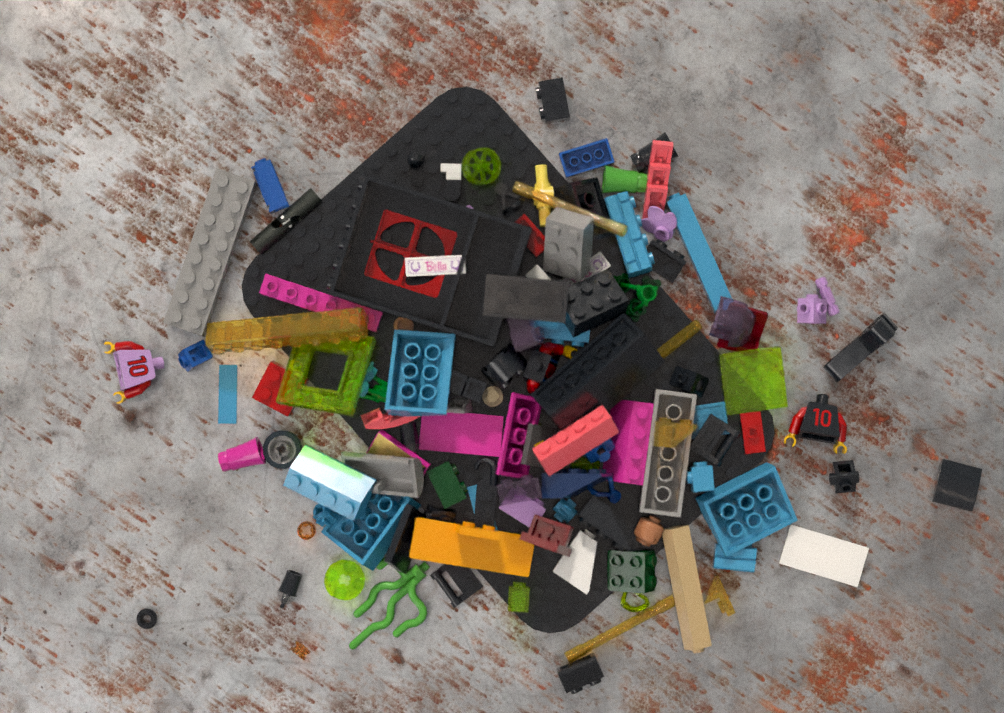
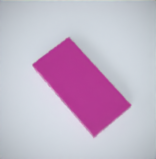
M447 413V415L422 416L419 450L499 457L504 416L474 413Z

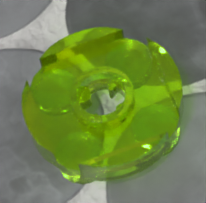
M338 560L331 564L325 573V588L334 598L345 601L354 599L365 586L364 571L353 560ZM342 574L350 577L349 585L340 584L339 579H342L340 577Z

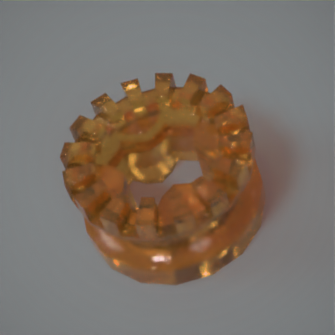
M309 521L302 522L297 528L298 536L304 540L311 539L316 533L315 525ZM302 526H311L310 531L312 534L304 536L302 534Z
M296 641V646L290 649L296 655L299 654L298 657L305 660V655L310 654L311 651L301 642Z

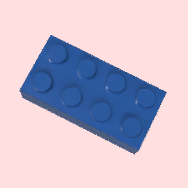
M607 138L558 154L566 178L615 163Z

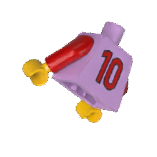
M132 341L116 342L115 344L112 342L104 343V345H111V350L108 352L104 351V353L114 355L121 391L115 392L113 396L120 394L122 397L121 401L116 402L117 404L125 402L126 399L141 395L151 385V380L156 378L154 370L164 369L163 358H152L150 350H145L140 344Z

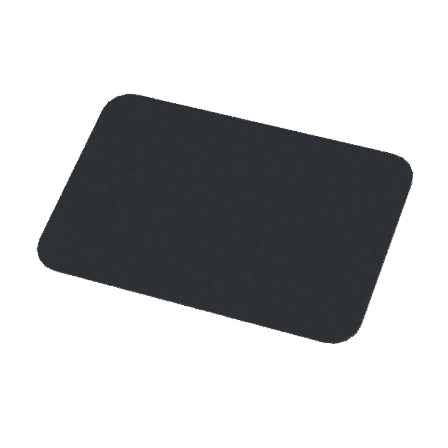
M471 87L452 88L435 98L321 199L322 203L289 230L264 254H258L245 270L241 286L243 301L251 315L368 447H370L378 431L381 429H366L360 415L378 408L384 414L386 413L385 403L358 398L357 403L351 402V404H347V399H344V391H346L347 387H350L354 379L357 380L359 378L361 367L365 364L369 365L372 361L374 362L373 366L378 369L376 376L388 382L394 336L393 325L394 321L400 316L368 307L384 313L376 333L262 295L259 292L265 274L326 294L329 293L330 289H327L329 278L334 277L336 269H333L336 257L341 255L342 250L339 249L342 237L346 238L347 236L346 223L348 218L353 217L354 210H351L355 198H359L360 190H358V185L361 178L365 179V175L445 200L443 189L446 186V174H441V163L461 164V196L458 201L454 202L455 204L465 207L470 205L474 210L515 222L525 214L545 236V227H540L539 211L533 202V188H535L534 184H536L535 166L547 165L548 180L551 186H553V192L555 188L568 184V182L501 106L482 90ZM409 151L425 156L420 166L412 167L408 164L407 156ZM499 182L507 185L508 192L525 199L506 214L502 213L501 195L496 194L494 190L495 185ZM554 192V204H552L551 212H552L556 207H559V206H558V202H557V200H556L555 192ZM505 194L506 208L514 204L518 199ZM413 222L393 224L382 232L380 238L384 242L407 248L415 225ZM423 227L417 242L416 251L431 257L445 256V249L438 235L430 228ZM615 236L592 242L591 258L601 251L611 265L608 270L612 276H620L622 273L627 274ZM526 247L517 277H524L536 265L543 270L544 251L535 257ZM378 248L375 256L380 269L390 279L397 280L403 266L404 256ZM544 271L551 280L560 281L564 278L563 276ZM649 273L631 278L628 277L631 284L640 286L642 285V278L646 275L654 280ZM437 275L407 276L406 284H425L433 280ZM660 286L657 297L649 301L648 306H645L646 314L641 315L639 321L633 323L647 336L666 362L622 400L653 404L655 389L692 394L669 384L676 366L709 378L703 397L697 396L696 406L725 402L728 425L741 432L739 438L736 437L722 459L723 463L720 467L690 449L687 471H689V467L693 466V462H707V465H712L714 488L750 471L765 457L771 449L775 434L773 417L765 403ZM629 289L627 293H624L629 300L628 305L632 298L641 301L638 299L637 291L634 289ZM618 317L591 329L589 343ZM504 318L495 346L456 335L452 370L487 383L486 389L495 385L480 370L484 366L486 367L489 361L501 349L507 348V345L511 343L527 360L526 364H528L533 349H540L545 342H551L552 339H543V342L531 341V337H527L529 320ZM413 321V331L453 334ZM344 326L356 329L355 333L359 334L348 382L326 377L331 372L328 369L337 334L340 335L341 333L338 329L343 330ZM564 341L563 346H572V342ZM572 346L578 351H572L571 356L574 357L584 347ZM561 355L555 372L570 359ZM525 370L518 376L514 374L511 383L503 390L499 387L503 393V400L500 405L496 407L486 405L483 401V395L480 403L471 400L473 410L468 413L504 416L502 441L511 394L517 393L531 396L527 390V382L523 377ZM373 379L370 382H368L369 389L372 390L376 384L379 385V383ZM702 380L697 384V391L702 387ZM449 391L448 404H449L451 398H466V397L460 396V395H458V394H455V393ZM541 408L538 425L560 429ZM760 411L766 452L745 454L740 414ZM422 416L411 421L416 423L418 439H420ZM399 426L383 429L401 443ZM729 434L721 435L710 452L712 456L715 457ZM419 443L413 444V452L430 464L427 471L448 461L451 464L455 463L460 473L456 476L460 483L464 481L466 487L477 485L478 481L483 478H490L491 467L488 463H482L478 470L474 469L475 463L480 458L490 457L497 464L499 461V457L419 450ZM581 456L562 469H567V473L568 469H587L588 473V469H603V462L598 459L594 463H590ZM530 466L528 480L498 475L495 510L497 530L516 534L528 533V526L499 509L511 487L516 489L519 486L528 492L526 496L533 500L536 497L545 503L543 507L546 508V511L542 517L573 527L568 546L579 530L584 532L586 529L594 534L597 547L588 594H585L552 571L562 557V554L535 545L528 577L477 569V571L514 613L532 629L545 633L563 632L582 621L614 592L610 591L607 587L608 551L619 549L612 544L614 540L610 537L605 540L598 535L596 527L591 525L589 528L579 521L581 516L578 515V512L592 494L589 490L570 498L577 504L575 509L578 512L568 523L565 520L560 522L554 517L556 512L553 508L562 498H542V473H546V471L541 467ZM426 472L422 493L418 498L414 499L421 504L424 511H426L427 505H432L434 509H444ZM607 480L592 487L598 492H610ZM613 481L614 490H618L621 493V499L617 503H611L608 497L597 498L611 508L631 548L630 551L639 552L652 549L655 550L656 555L664 548L663 537L661 535L658 543L650 545V547L636 541L634 530L640 518L649 517L650 515L656 516L661 520L660 524L664 529L677 525H690L702 514L696 497L708 491L692 492L690 484H687L685 481L681 517L639 512L642 485ZM466 493V499L445 508L455 510L454 523L463 525V521L474 523V511L469 493Z

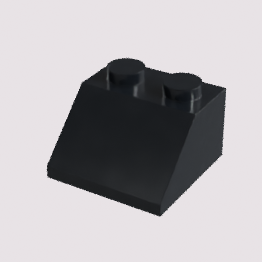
M594 652L556 669L566 693L571 692V694L582 691V686L587 684L594 686L602 682L601 678L604 677Z

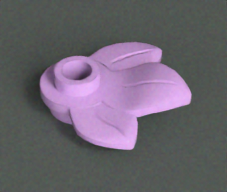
M650 206L648 218L641 219L643 229L654 233V237L662 242L672 238L674 234L673 229L677 226V218L674 213L668 212L665 214L657 206Z

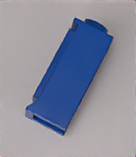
M266 158L254 162L255 166L251 168L254 171L253 173L265 203L269 207V213L273 214L288 208L289 203L270 159L266 161Z

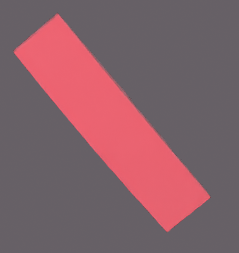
M652 141L642 219L648 218L650 206H657L663 211L665 209L673 142Z

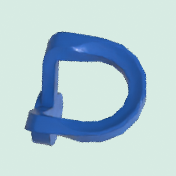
M612 477L607 479L610 492H598L593 488L588 489L596 497H608L611 503H617L621 499V493L618 490H614Z

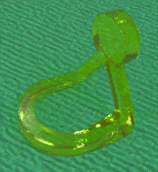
M623 592L620 605L630 612H641L649 607V598L641 593L634 594L645 600V603L637 607L630 606L626 602L628 592Z

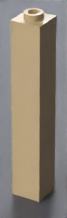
M689 525L665 528L662 537L684 650H692L693 653L704 652V648L710 647L712 644Z

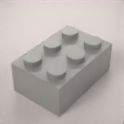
M556 207L546 218L543 271L579 282L591 270L594 218Z

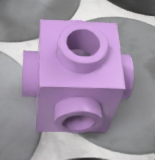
M806 294V298H798L797 323L826 324L827 299H819V295Z

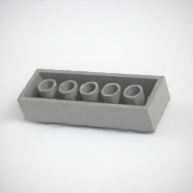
M659 389L654 391V406L639 512L681 517L697 399L696 394Z

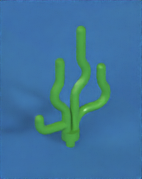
M385 557L377 565L376 568L378 570H382L385 566L389 565L384 561ZM424 561L420 566L415 564L406 574L397 571L402 577L395 582H379L373 586L368 599L354 611V617H361L371 608L380 591L399 590L388 601L385 619L374 622L364 629L349 643L350 649H356L373 632L388 627L394 619L395 605L407 593L413 604L418 608L419 615L400 624L393 631V636L397 638L407 629L417 627L424 622L427 616V608L417 596L416 586L427 576L425 571L430 568L427 562Z

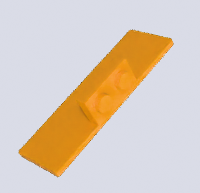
M417 517L415 519L409 557L528 577L534 545L520 540L521 534L495 530L494 526L483 525V528L475 527V523L463 521L462 525Z

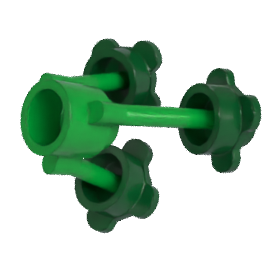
M622 273L620 276L614 275V279L624 293H627L629 289L637 291V297L641 301L632 298L625 314H628L633 322H638L639 317L646 314L645 306H648L649 301L657 297L661 281L659 279H650L646 275L642 278V285L640 286L631 284L628 275Z

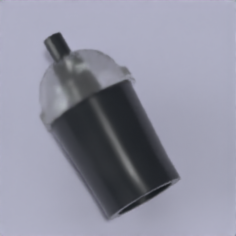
M410 422L400 425L401 443L417 454L421 444L418 439L416 423Z
M287 570L281 586L277 590V598L281 602L280 608H284L285 604H291L296 599L302 574L293 570Z

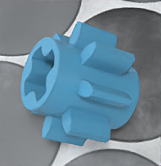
M562 498L553 508L556 512L554 517L560 522L565 520L568 523L578 512L575 509L577 504L570 498L567 501Z
M319 503L314 507L313 518L316 519L317 524L323 527L325 524L330 526L336 522L338 518L337 512Z

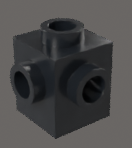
M853 460L833 462L832 473H829L830 486L834 485L835 494L856 492V483H859V472L855 470Z

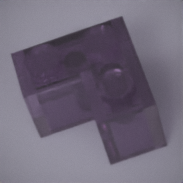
M506 318L511 329L509 334L516 352L523 353L544 345L543 339H546L542 327H538L536 321Z

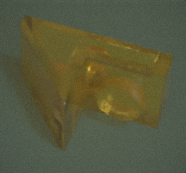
M717 574L714 575L704 598V604L719 598L720 601L717 602L721 613L725 612L727 616L735 614L736 612Z

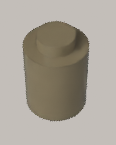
M490 386L484 390L483 401L486 405L496 407L501 404L503 393L498 387Z

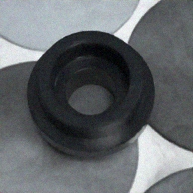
M143 609L137 615V623L143 629H150L157 623V615L152 609ZM145 615H149L151 617L150 622L144 621Z

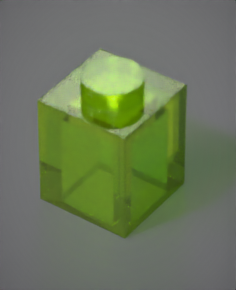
M513 582V586L509 585L508 611L528 612L530 587L526 586V583Z

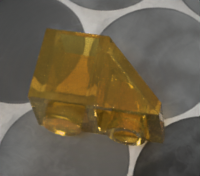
M659 417V421H654L652 446L674 448L695 431L697 425L692 424V420L680 419V423L671 422L672 418Z

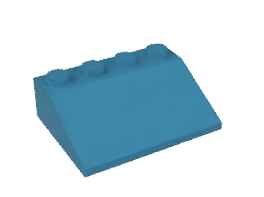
M394 330L385 410L388 415L407 417L447 415L455 334Z
M768 462L714 488L715 490L696 497L702 515L726 557L798 521L776 467Z
M372 493L362 517L353 521L338 513L336 522L330 526L326 525L321 533L360 564L374 571L390 547L405 505L409 504L419 509L421 504L412 497Z

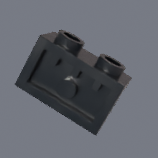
M658 239L656 242L652 240L646 248L648 253L652 252L655 264L652 265V271L673 283L686 264V261L683 260L685 256L676 250L672 253L666 249L668 245Z

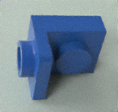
M204 339L183 349L178 354L179 363L187 372L213 358Z

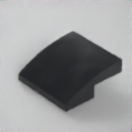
M942 459L932 502L972 512L979 489L982 469Z

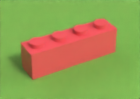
M601 405L532 450L548 476H551L610 439L619 431L612 417Z

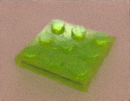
M780 346L719 354L727 415L788 407Z

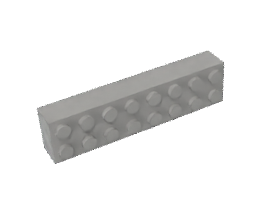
M216 168L163 323L205 337L257 187L255 181Z

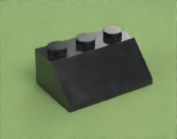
M597 177L570 182L554 189L559 208L594 218L592 242L615 236Z

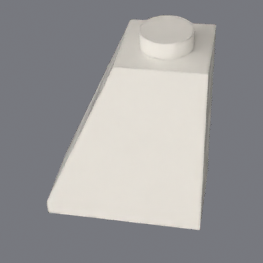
M586 529L584 532L579 530L568 548L572 549L570 557L562 555L552 571L585 594H588L597 541L594 540L595 535Z

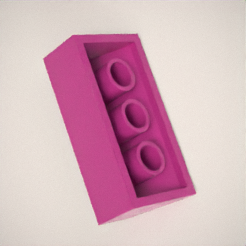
M517 393L511 394L496 472L498 475L528 480L530 465L521 464L528 423L538 425L541 406L531 396Z
M621 400L610 410V416L619 433L611 437L615 448L609 452L611 455L609 460L603 462V469H606L607 473H613L612 478L614 482L643 485L654 406L652 403Z

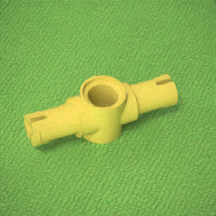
M543 164L535 166L536 184H534L535 188H533V202L539 211L540 227H545L546 218L551 214L552 204H554L553 186H551L548 180L547 165Z

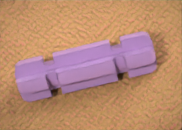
M821 277L815 280L817 288L820 289L821 298L827 299V312L829 316L838 314L839 308L834 303L836 301L830 287L827 286V279Z

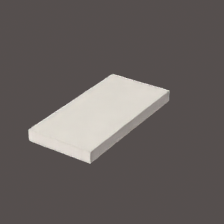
M790 524L779 564L858 587L869 548Z

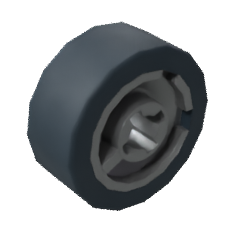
M276 431L270 434L263 444L265 460L277 469L290 468L302 450L300 439L289 431ZM280 446H284L287 451L283 454L280 453Z

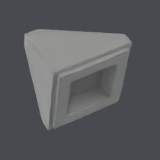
M451 398L447 413L472 412L471 399Z

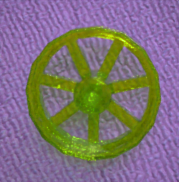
M481 147L470 150L462 161L463 175L469 182L476 185L491 183L498 178L501 172L500 158L490 148ZM483 151L481 161L475 152ZM487 154L492 159L491 161H486ZM471 157L476 161L474 164L469 163ZM492 163H493V165H494V166H493V171H492L491 169H489V168H490V164H492ZM469 167H473V174H471ZM485 171L491 174L488 180H486ZM479 172L481 175V181L475 179L476 175Z

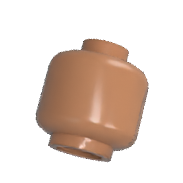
M653 515L641 517L634 530L635 540L648 547L657 544L664 531V527L660 524L661 520Z

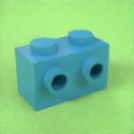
M705 461L693 462V466L689 467V471H687L686 483L690 484L692 492L715 490L712 465H707Z

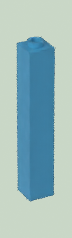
M678 192L669 196V201L665 204L668 211L674 213L677 218L676 229L714 314L726 310L729 303L734 302L686 194L680 195Z

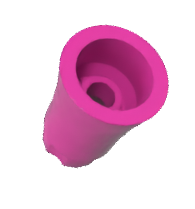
M258 437L218 453L219 465L223 472L266 464L263 446Z

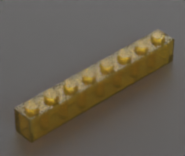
M360 307L207 323L205 346L212 353L222 355L225 352L241 353L244 350L261 351L263 348L281 349L284 346L300 347L304 344L320 345L325 342L340 343L345 340L356 342L367 338L368 315Z

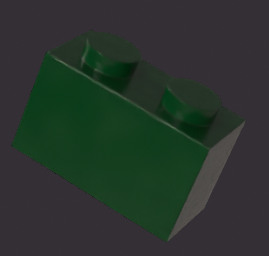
M448 461L427 471L444 509L467 498L466 493L469 491L464 481L459 482L456 475L460 473L455 463L451 464Z

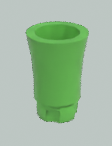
M604 166L602 193L628 191V193H643L646 191L647 173Z

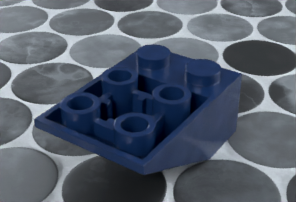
M560 469L551 476H548L547 473H542V498H573L613 477V473H606V469H588V473L587 469H568V473L567 469Z

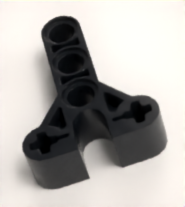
M885 312L882 313L858 337L825 364L823 368L836 382L840 381L871 353L888 342L895 335L898 327Z

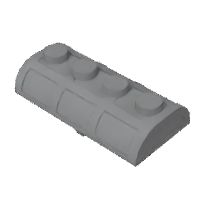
M349 451L341 452L343 463L377 479L372 493L418 498L421 495L424 486V476L420 459Z

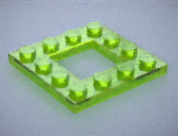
M299 326L276 402L280 405L354 416L376 339L370 336ZM314 351L348 356L338 391L304 386Z

